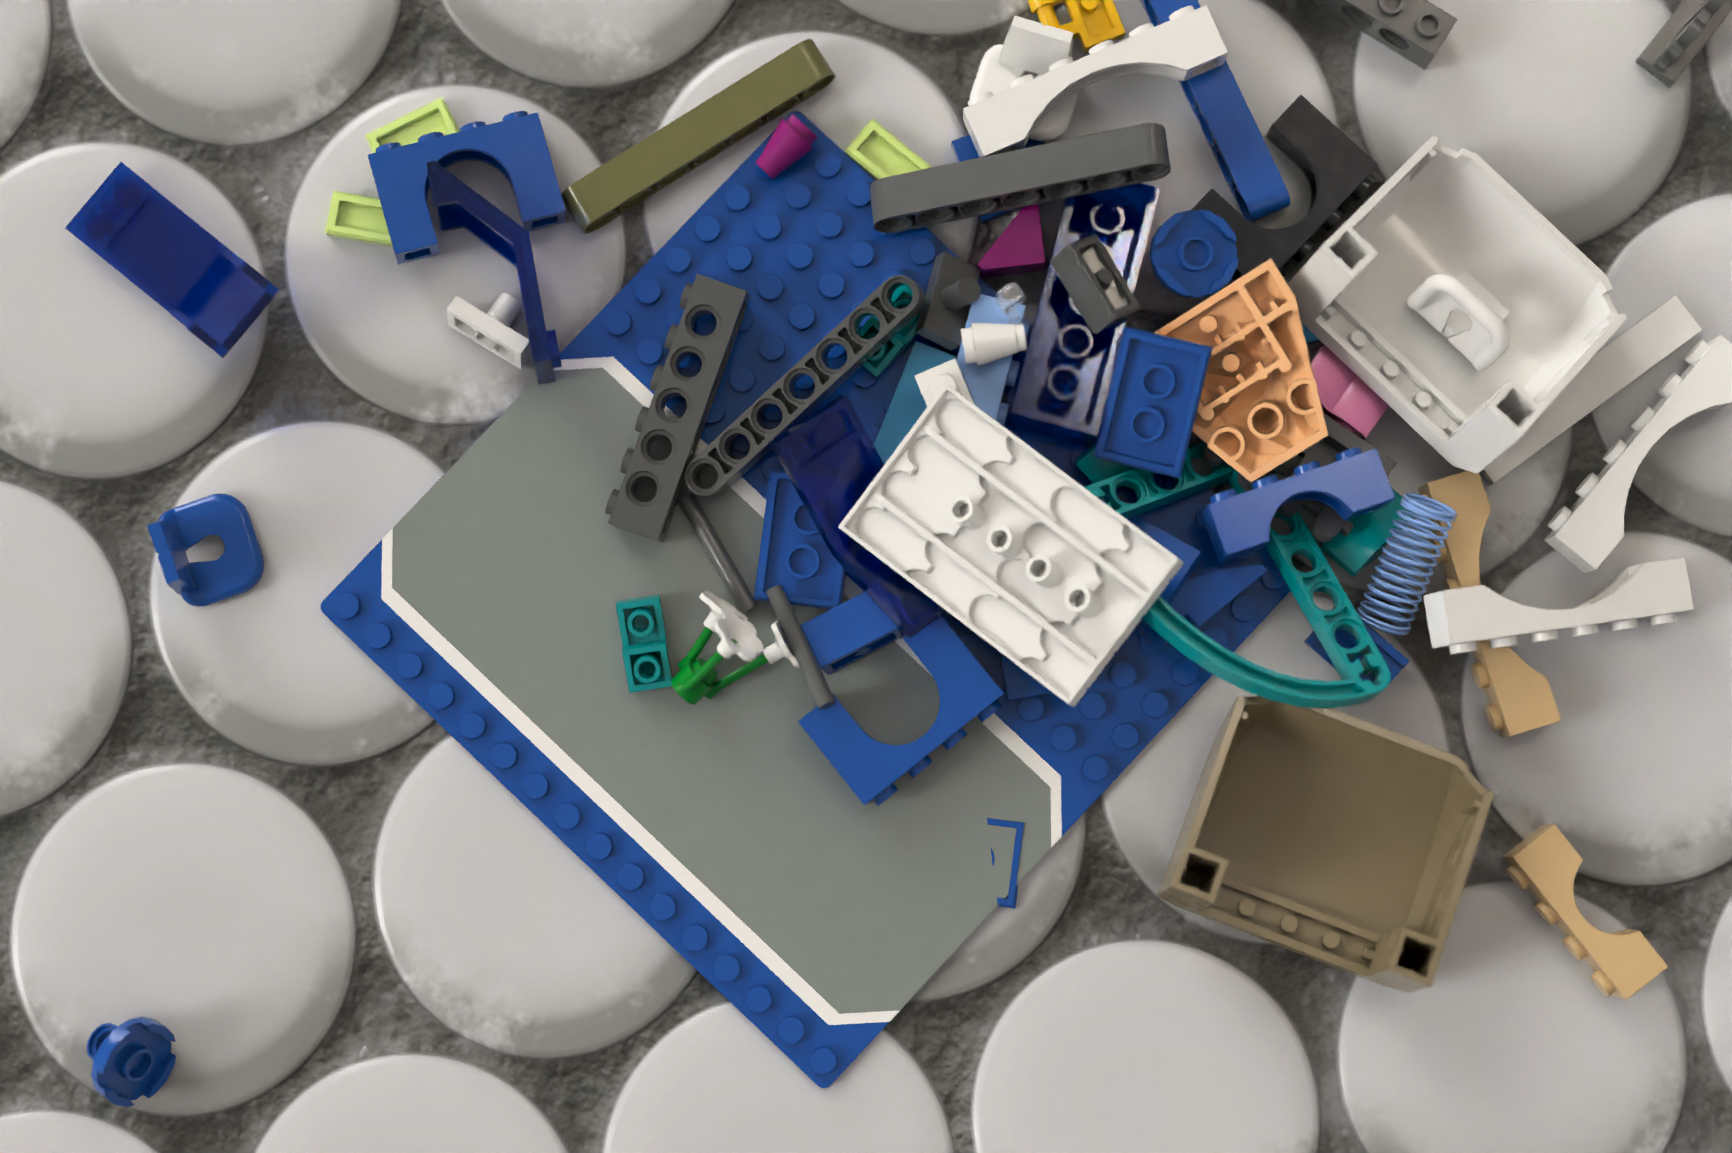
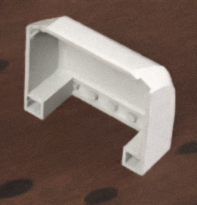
M1432 136L1315 252L1288 285L1296 296L1300 320L1305 327L1452 466L1478 474L1528 430L1623 324L1627 316L1625 313H1618L1609 295L1613 288L1607 275L1478 154L1464 148L1456 152L1437 144L1438 138ZM1466 270L1510 311L1503 320L1509 331V347L1485 371L1479 372L1474 369V365L1443 334H1440L1416 310L1411 309L1407 305L1408 297L1430 276L1446 274L1456 278Z

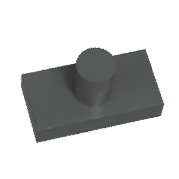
M945 251L936 256L915 333L950 351L960 347L962 341L961 329L966 326L971 303L978 300L981 294L978 283L981 270Z

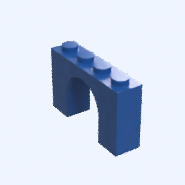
M527 111L513 112L505 115L502 118L503 121L486 125L483 121L472 122L460 128L461 132L445 136L442 132H432L419 137L416 143L401 146L398 142L387 143L375 149L376 153L368 154L398 265L440 254L427 205L428 193L436 176L448 166L458 162H483L493 166L505 176L512 188L524 233L566 222L565 206L538 112L529 115Z
M938 610L902 637L931 673L939 690L940 706L937 718L932 727L922 737L903 745H891L877 741L861 728L835 694H832L836 701L834 705L823 710L816 706L798 721L864 805L873 799L876 805L879 806L899 790L893 783L899 777L908 772L914 778L933 762L928 756L929 753L941 744L946 750H949L967 735V732L963 729L964 725L976 716L982 723L1002 707L997 699L1004 694L1003 691Z

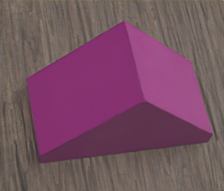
M1039 204L1023 207L979 261L977 268L981 270L979 275L981 278L1043 272L1046 262Z

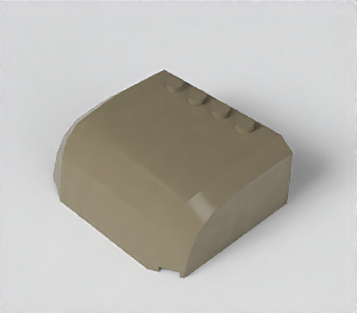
M1238 696L1228 711L1210 749L1157 896L1174 906L1379 985L1407 993L1428 988L1432 985L1494 793L1491 790L1487 791L1468 771L1470 768L1458 756L1335 709L1298 707L1271 701L1261 696Z

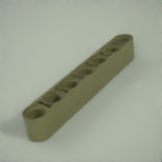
M812 39L804 40L571 184L561 194L563 202L583 233L587 234L596 231L827 87L835 79L836 75Z

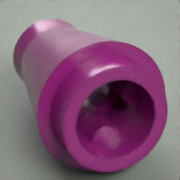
M791 114L786 121L781 119L764 151L755 163L772 179H775L782 171L814 148L811 145L818 137L796 116Z

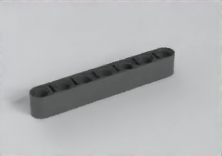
M1158 123L1138 124L877 179L869 186L874 229L881 233H898L1163 178L1171 170L1165 127Z
M903 275L892 276L883 282L689 463L685 471V481L688 488L701 496H719L726 492L921 311L925 301L924 291L921 286ZM904 285L910 286L913 291L912 302L905 308H895L892 303V294L895 289ZM867 316H877L880 321L878 334L871 339H864L860 334V323ZM842 345L847 351V361L841 368L832 369L827 361L828 353L833 347ZM809 375L814 380L815 389L809 398L801 400L795 392V385L799 378ZM772 405H777L782 411V421L775 429L767 428L763 421L764 412ZM739 435L746 436L750 442L749 453L742 459H737L731 449L733 440ZM708 464L714 466L718 473L717 482L710 489L705 488L701 484L699 477L703 467Z

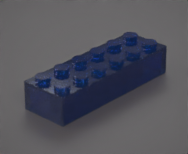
M1139 183L1064 199L1026 344L1027 350H1025L1006 426L1088 448L1092 446L1098 435L1127 318L1103 332L1094 334L1052 267L1051 259L1066 245L1097 234L1134 294L1160 188Z

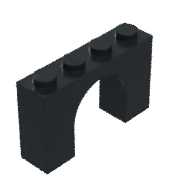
M1302 95L1271 125L1265 137L1292 160L1306 176L1311 192L1310 207L1307 215L1298 223L1286 228H1263L1244 218L1213 188L1192 208V210L1197 211L1208 210L1225 219L1235 232L1237 258L1239 259L1238 267L1232 276L1234 281L1271 258L1285 278L1287 275L1281 269L1292 258L1299 263L1312 250L1316 243L1311 238L1321 227L1327 232L1331 230L1346 213L1340 208L1346 200L1352 196L1358 201L1375 183L1370 175L1378 164Z

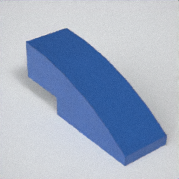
M1262 564L1231 567L1203 574L1186 581L1170 606L1194 627L1199 628L1267 570ZM1139 622L1135 627L1149 645L1160 637L1154 629L1142 622Z

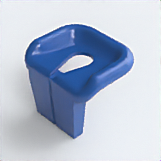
M223 493L212 494L170 509L159 517L158 522L147 525L156 553L159 554L158 559L166 583L177 594H180L185 602L192 606H208L244 593L253 588L263 574L264 558L246 507L234 496ZM210 535L222 538L225 550L220 558L213 561L189 563L186 554L189 548Z

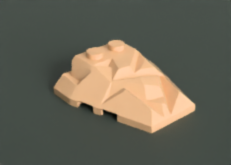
M1272 258L1154 332L1213 347L1192 432L1208 444L1207 447L1250 482H1253L1328 436L1296 296Z

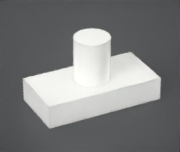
M501 293L487 313H484L458 296H455L448 306V326L502 359L522 369L531 356L530 340L509 328L523 308L521 303L511 295Z

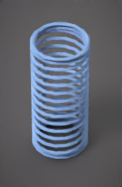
M1415 493L1403 494L1404 498H1401L1400 504L1409 511H1396L1397 515L1404 520H1392L1394 525L1400 529H1389L1390 534L1396 538H1385L1387 544L1392 547H1382L1383 553L1388 556H1378L1379 561L1384 565L1378 564L1374 566L1375 570L1380 574L1370 575L1376 583L1371 582L1367 586L1373 592L1363 593L1367 600L1361 601V606L1357 607L1358 611H1356L1359 617L1369 626L1400 636L1409 634V630H1411L1410 622L1415 620L1414 612L1419 611L1417 604L1423 601L1421 595L1426 593L1425 585L1430 583L1428 576L1434 574L1432 567L1438 565L1435 558L1441 556L1439 549L1445 547L1443 540L1449 538L1447 531L1452 529L1451 522L1455 521V517H1457L1456 511L1451 507L1432 498ZM1427 518L1443 521L1448 527H1441ZM1423 527L1433 530H1439L1445 536H1437L1436 534L1432 533L1431 531ZM1402 535L1408 536V537L1413 538V539H1415V540L1409 539V538L1404 537V536H1402ZM1421 537L1437 540L1441 545H1433ZM1398 544L1407 546V547H1409V548H1411V549H1414V550H1410V549L1405 548V547H1402V546H1400V545H1398ZM1417 546L1433 549L1437 554H1429ZM1392 552L1401 554V555H1403V556H1405V557H1408V558H1410V559H1412V560H1409V559H1406V558H1404V557L1398 556V555H1396V554H1394V553H1392ZM1416 556L1429 558L1433 561V564H1427ZM1388 561L1397 563V564L1402 565V566H1404V567H1406V568H1408V569L1399 567V566L1394 565V564H1392V563H1390V562H1388ZM1414 566L1427 568L1430 572L1423 573ZM1384 570H1387V571L1396 573V574H1398V575H1400V576H1403V577H1405V578H1407V579H1404V578L1395 576V575L1390 574V573H1388V572H1386V571H1384ZM1410 575L1423 577L1426 582H1420ZM1378 578H1381V579L1390 581V582H1392V583H1394V584H1397V585H1399V586H1401V587H1403V588H1400V587L1391 585V584L1386 583V582H1384V581H1382V580H1380V579H1378ZM1406 584L1419 586L1422 591H1416ZM1374 587H1377V588H1380V589L1389 591V592H1391V593H1393V594H1396V595L1399 596V597L1392 596V595L1387 594V593H1385V592H1382V591H1380V590H1378V589H1376V588H1374ZM1405 594L1416 595L1418 600H1412ZM1370 596H1374V597L1383 599V600H1385V601H1387V602H1390V603H1392V604H1394V605H1396V606H1398V607H1395V606H1392V605H1388V604L1383 603V602H1381V601H1378V600H1376V599H1374V598H1372V597H1370ZM1401 603L1412 604L1415 609H1409ZM1398 612L1408 613L1411 618H1405ZM1369 615L1380 617L1382 619H1385L1396 624L1397 626L1381 622Z

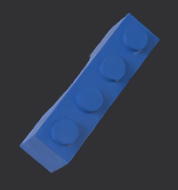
M1360 447L1351 448L1335 455L1336 462L1321 467L1319 461L1309 462L1293 470L1295 476L1279 481L1277 475H1271L1252 483L1253 490L1237 495L1235 489H1230L1210 497L1211 504L1207 505L1201 514L1219 563L1262 549L1269 542L1270 524L1273 515L1278 508L1289 502L1297 500L1320 502L1334 510L1344 521L1385 508L1395 499L1377 449L1362 453Z

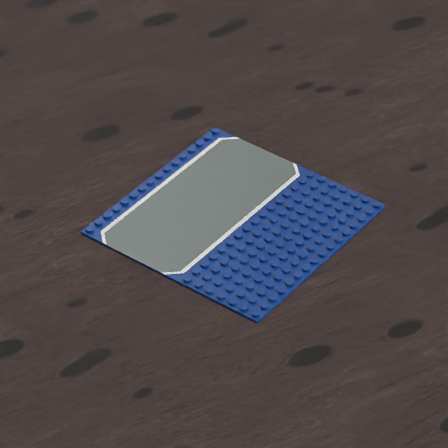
M793 111L784 121L793 114L818 137L811 145L814 149L782 171L775 179H772L755 161L761 156L774 133L773 131L322 601L320 608L324 615L813 1082L821 1088H828L999 905L997 904V897L1005 898L1008 895L1017 828L988 825L987 818L1024 823L1017 886L1213 674L1186 657L1161 636L1149 645L1134 628L1095 679L1096 684L1087 688L1085 694L1075 707L1067 704L1054 693L1008 701L1000 663V657L1005 655L957 618L940 613L1003 691L1004 694L997 699L1002 707L982 723L976 716L964 725L963 729L967 732V735L949 750H946L941 744L929 753L928 756L933 762L914 778L908 772L893 782L899 790L879 806L876 805L873 799L866 805L861 802L798 721L818 705L801 668L797 670L791 661L785 657L773 664L767 662L720 690L711 700L704 696L695 705L688 703L680 697L673 686L629 693L616 601L660 594L672 678L680 671L677 664L689 653L706 627L703 623L711 610L699 598L702 592L706 590L713 593L718 598L732 604L741 612L679 503H677L663 543L609 524L608 521L611 515L605 513L613 489L620 490L625 477V473L620 472L624 455L629 447L635 449L640 432L635 431L639 413L643 406L650 407L655 391L650 390L654 371L658 365H665L670 351L665 349L667 334L672 324L679 325L684 309L679 307L685 285L688 282L693 284L696 275L700 274L746 290L751 297L694 455L695 458L883 282L892 276H907L921 286L925 296L936 256L945 251L959 258L926 227L898 233L877 232L873 226L869 189L870 184L875 180L805 115L799 111ZM979 277L978 283L981 294L1004 300ZM703 315L698 318L694 325L695 333L700 336L711 334L716 328V318L711 315ZM867 316L862 320L859 330L871 316ZM1030 324L1026 337L1027 350L1019 351L1013 354L1012 360L1020 362L1014 387L1006 385L1004 387L1001 402L1009 404L1004 427L1083 487L1091 485L1093 483L1076 465V458L1097 442L1108 395ZM917 334L879 377L874 376L862 365L726 492L719 496H701L693 492L753 597L770 469L858 480L857 502L881 470L867 464V460L915 341L956 356V361L960 347L950 351ZM842 345L833 347L827 356L829 366L832 369H839L844 366L848 357L847 351ZM697 356L686 357L680 364V374L684 377L697 375L702 367L701 359ZM809 375L799 378L795 385V392L801 400L809 398L815 389L814 380ZM674 397L667 402L665 414L668 418L677 419L684 415L687 409L685 398ZM777 405L768 407L764 412L763 421L767 428L775 429L782 421V411ZM739 435L733 440L731 445L733 455L737 459H742L749 453L750 442L746 436ZM668 438L655 440L650 449L652 458L657 461L666 459L671 454L672 443ZM711 464L706 465L701 470L699 476L701 484L707 489L716 484L718 473ZM1159 473L1154 474V481L1160 488L1166 490L1175 488V482L1171 476ZM653 479L642 480L637 485L636 496L640 502H648L656 496L657 484ZM686 481L684 483L680 498L684 497L689 493H692V491L688 488ZM1122 486L1116 489V495L1122 502L1133 504L1138 501L1136 493L1131 488ZM1209 488L1137 515L1201 551L1202 559L1187 581L1206 573L1231 567L1262 564L1267 571L1197 628L1231 652H1234L1291 591L1266 546L1252 553L1219 563L1201 514L1207 505L1211 504L1210 497L1216 495ZM851 538L843 603L879 585L887 566L853 538ZM883 591L905 634L909 633L935 612V610ZM755 600L758 606L744 615L748 618L747 621L755 627L756 637L761 640L763 647L766 648L775 643V634L771 625L778 621V618L769 601ZM791 604L800 625L830 610ZM713 632L696 658V661L699 658L707 661L718 651L717 646L721 642V637L718 633ZM903 638L830 675H827L821 669L831 693L838 697L861 728L877 741L891 745H903L913 742L922 737L932 727L937 718L940 695L936 681ZM762 651L759 655H756L755 658H757L758 656L762 655V654H763V651ZM734 654L731 658H724L714 668L718 675L714 681H718L745 665L748 661L743 660L737 654ZM991 849L993 850L995 856L994 866L992 863Z

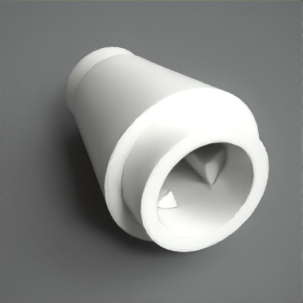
M971 323V327L961 329L966 364L977 362L979 367L1016 354L1019 351L1027 350L1023 324Z

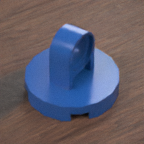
M1188 210L1172 215L1159 226L1151 241L1149 258L1154 275L1165 289L1179 297L1200 298L1216 293L1230 282L1238 267L1239 258H1237L1235 232L1225 219L1208 210Z
M146 1017L130 1019L119 1026L105 1023L97 1027L87 1043L88 1056L93 1060L91 1077L95 1090L112 1104L123 1107L133 1106L134 1104L131 1101L138 1099L142 1095L150 1098L156 1094L167 1081L175 1065L176 1056L171 1053V1041L175 1042L174 1035L155 1019Z

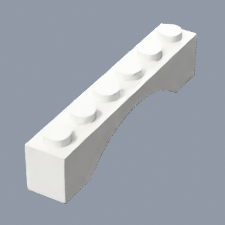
M1192 5L1183 7L1169 16L1170 21L1154 27L1153 23L1143 24L1129 33L1130 38L1116 44L1112 40L1101 42L1088 51L1090 54L1076 61H1073L1072 57L1061 59L1049 66L1048 73L1033 78L1032 74L1024 75L1010 82L1008 90L994 96L991 91H988L968 101L969 106L963 108V121L979 158L1025 148L1033 131L1050 110L1070 94L1091 83L1114 76L1132 74L1158 75L1185 81L1223 65L1228 51L1207 5L1194 10Z
M1722 335L1708 343L1701 340L1695 345L1685 358L1689 365L1680 376L1673 373L1664 382L1657 392L1662 396L1660 401L1653 409L1646 406L1630 424L1635 430L1626 442L1619 439L1603 457L1607 465L1598 476L1593 472L1589 474L1575 491L1580 497L1570 509L1563 506L1548 523L1547 526L1552 531L1544 541L1583 573L1586 574L1597 570L1624 537V513L1629 488L1638 466L1650 448L1670 428L1685 418L1701 412L1721 409L1732 403V343Z
M1685 557L1646 562L1623 568L1614 580L1596 596L1571 609L1546 610L1524 606L1500 596L1485 585L1442 590L1423 596L1432 649L1449 646L1450 655L1477 651L1476 642L1490 640V646L1493 649L1518 645L1517 636L1530 635L1531 643L1559 639L1557 632L1559 630L1570 629L1571 637L1599 633L1598 625L1610 623L1611 631H1619L1639 627L1637 619L1650 618L1651 626L1678 622L1677 613L1694 610Z

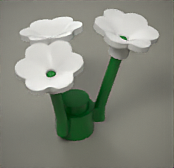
M705 590V592L700 594L699 598L711 610L703 623L706 627L689 653L677 664L680 671L671 679V684L680 697L688 703L695 705L704 696L711 700L720 690L767 662L773 664L785 657L791 661L797 670L800 669V666L779 620L771 625L775 634V643L764 648L761 640L756 637L755 627L747 621L748 618L743 613L739 612L726 600L718 598L713 593ZM713 632L718 633L721 637V642L717 646L718 651L707 661L702 658L696 661V658ZM763 651V654H762V655H760V656H758L757 658H755L756 655H759V654ZM734 654H737L743 660L748 661V663L716 682L714 681L718 677L714 668L724 658H731Z

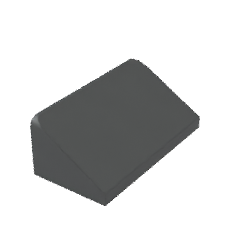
M1097 234L1066 245L1051 259L1052 267L1094 334L1105 331L1142 309Z

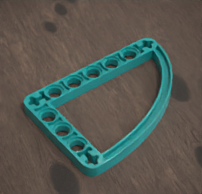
M1205 442L1188 448L1181 478L1172 477L1175 482V488L1166 490L1160 488L1153 478L1154 474H1156L1155 472L1134 468L1085 486L1087 490L1099 499H1105L1108 506L1126 519L1226 481L1229 482L1232 489L1236 490L1237 495L1247 492L1238 484L1237 476L1239 472L1227 462L1218 467H1211L1212 474L1206 476L1200 475L1193 470L1191 460L1202 459L1201 449ZM1122 486L1131 488L1136 493L1138 501L1133 504L1122 502L1116 495V489ZM1276 511L1273 518L1277 517L1285 520L1290 525L1291 534L1280 535L1270 525L1269 542L1265 546L1342 680L1319 681L1301 679L1280 674L1254 664L1227 650L1203 634L1177 613L1160 595L1146 614L1141 617L1172 646L1213 675L1242 690L1271 701L1309 708L1348 707L1375 699L1390 682L1391 673L1388 665L1299 512L1292 517H1284ZM1293 555L1305 556L1312 564V571L1308 573L1300 572L1293 566L1291 557ZM1323 592L1329 595L1333 600L1334 609L1327 611L1319 608L1314 603L1313 594ZM1346 630L1351 633L1355 638L1356 647L1348 649L1339 645L1335 638V631ZM1359 654L1364 656L1361 661L1357 658L1353 663L1350 662ZM1362 672L1365 675L1372 674L1375 677V681L1373 683L1370 680L1362 681L1359 675Z

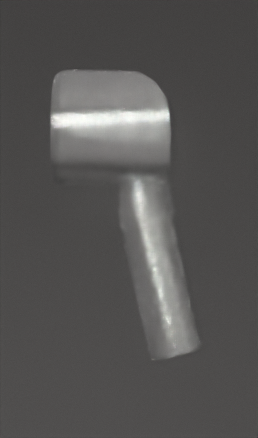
M1012 282L998 290L995 300L1000 309L1007 315L1010 324L1018 325L1022 324L1015 308L1024 303L1026 297L1018 284ZM1025 333L1026 345H1027V344H1029V342H1028V339H1027V336H1026V333Z

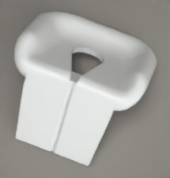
M1014 16L1004 44L992 46L985 53L971 90L970 99L988 91H991L994 96L1008 90V84L1021 77L1025 71L1036 73L1037 77L1048 73V68L1053 63L1072 56L1074 33L1049 25L1043 26L1042 23ZM1080 90L1070 94L1050 110L1035 128L1029 139L1049 141L1061 136L1070 124Z
M1466 270L1456 278L1446 274L1432 275L1407 299V305L1411 309L1416 310L1440 334H1443L1474 365V369L1479 372L1489 368L1509 347V331L1503 320L1510 311Z

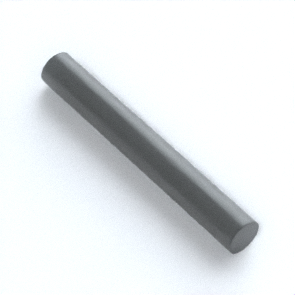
M693 492L680 498L678 503L741 612L745 614L756 608L758 604Z
M774 586L766 592L819 709L829 708L836 701L783 586Z

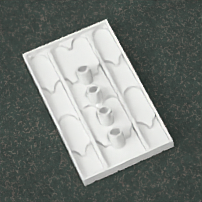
M946 383L838 526L847 535L1073 707L1079 702L1087 688L1092 685L1114 656L1113 654L1121 647L1140 622L1141 617L1146 614L1169 584V581L1184 564L1183 561Z

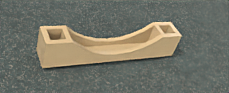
M1464 471L1424 484L1418 488L1420 495L1437 500L1451 507L1457 513L1456 520L1451 522L1452 529L1447 531L1449 538L1443 540L1445 547L1439 549L1441 556L1435 558L1437 563L1443 562L1448 579L1444 580V589L1450 590L1481 585L1479 553L1483 530L1491 507L1480 474ZM1427 518L1441 527H1448L1443 521ZM1432 529V532L1437 536H1445L1441 531ZM1430 539V543L1433 545H1441L1437 540ZM1490 640L1476 642L1477 651H1472L1476 663L1471 664V670L1478 688L1485 689L1490 704L1485 706L1486 717L1493 731L1498 730L1500 738L1514 736L1561 721L1548 678L1527 665L1509 646L1491 649Z

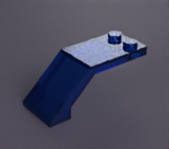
M436 161L426 162L433 205L438 209L441 231L465 228L517 268L538 384L556 382L553 368L562 367L555 329H546L529 232Z
M122 162L117 165L65 227L188 328L191 333L222 358L227 355L280 291L264 276L203 229Z
M838 396L769 442L833 557L906 637L911 638L948 612L838 528L884 466L847 396Z

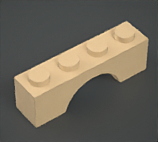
M1543 824L1503 856L1510 865L1506 869L1510 878L1521 890L1528 888L1538 900L1534 904L1537 912L1549 925L1552 926L1555 923L1566 935V938L1562 940L1564 946L1578 961L1585 959L1594 971L1590 976L1592 981L1604 995L1609 997L1612 994L1614 997L1627 1000L1668 967L1640 931L1625 929L1606 933L1593 927L1582 916L1574 898V879L1583 859L1555 824Z

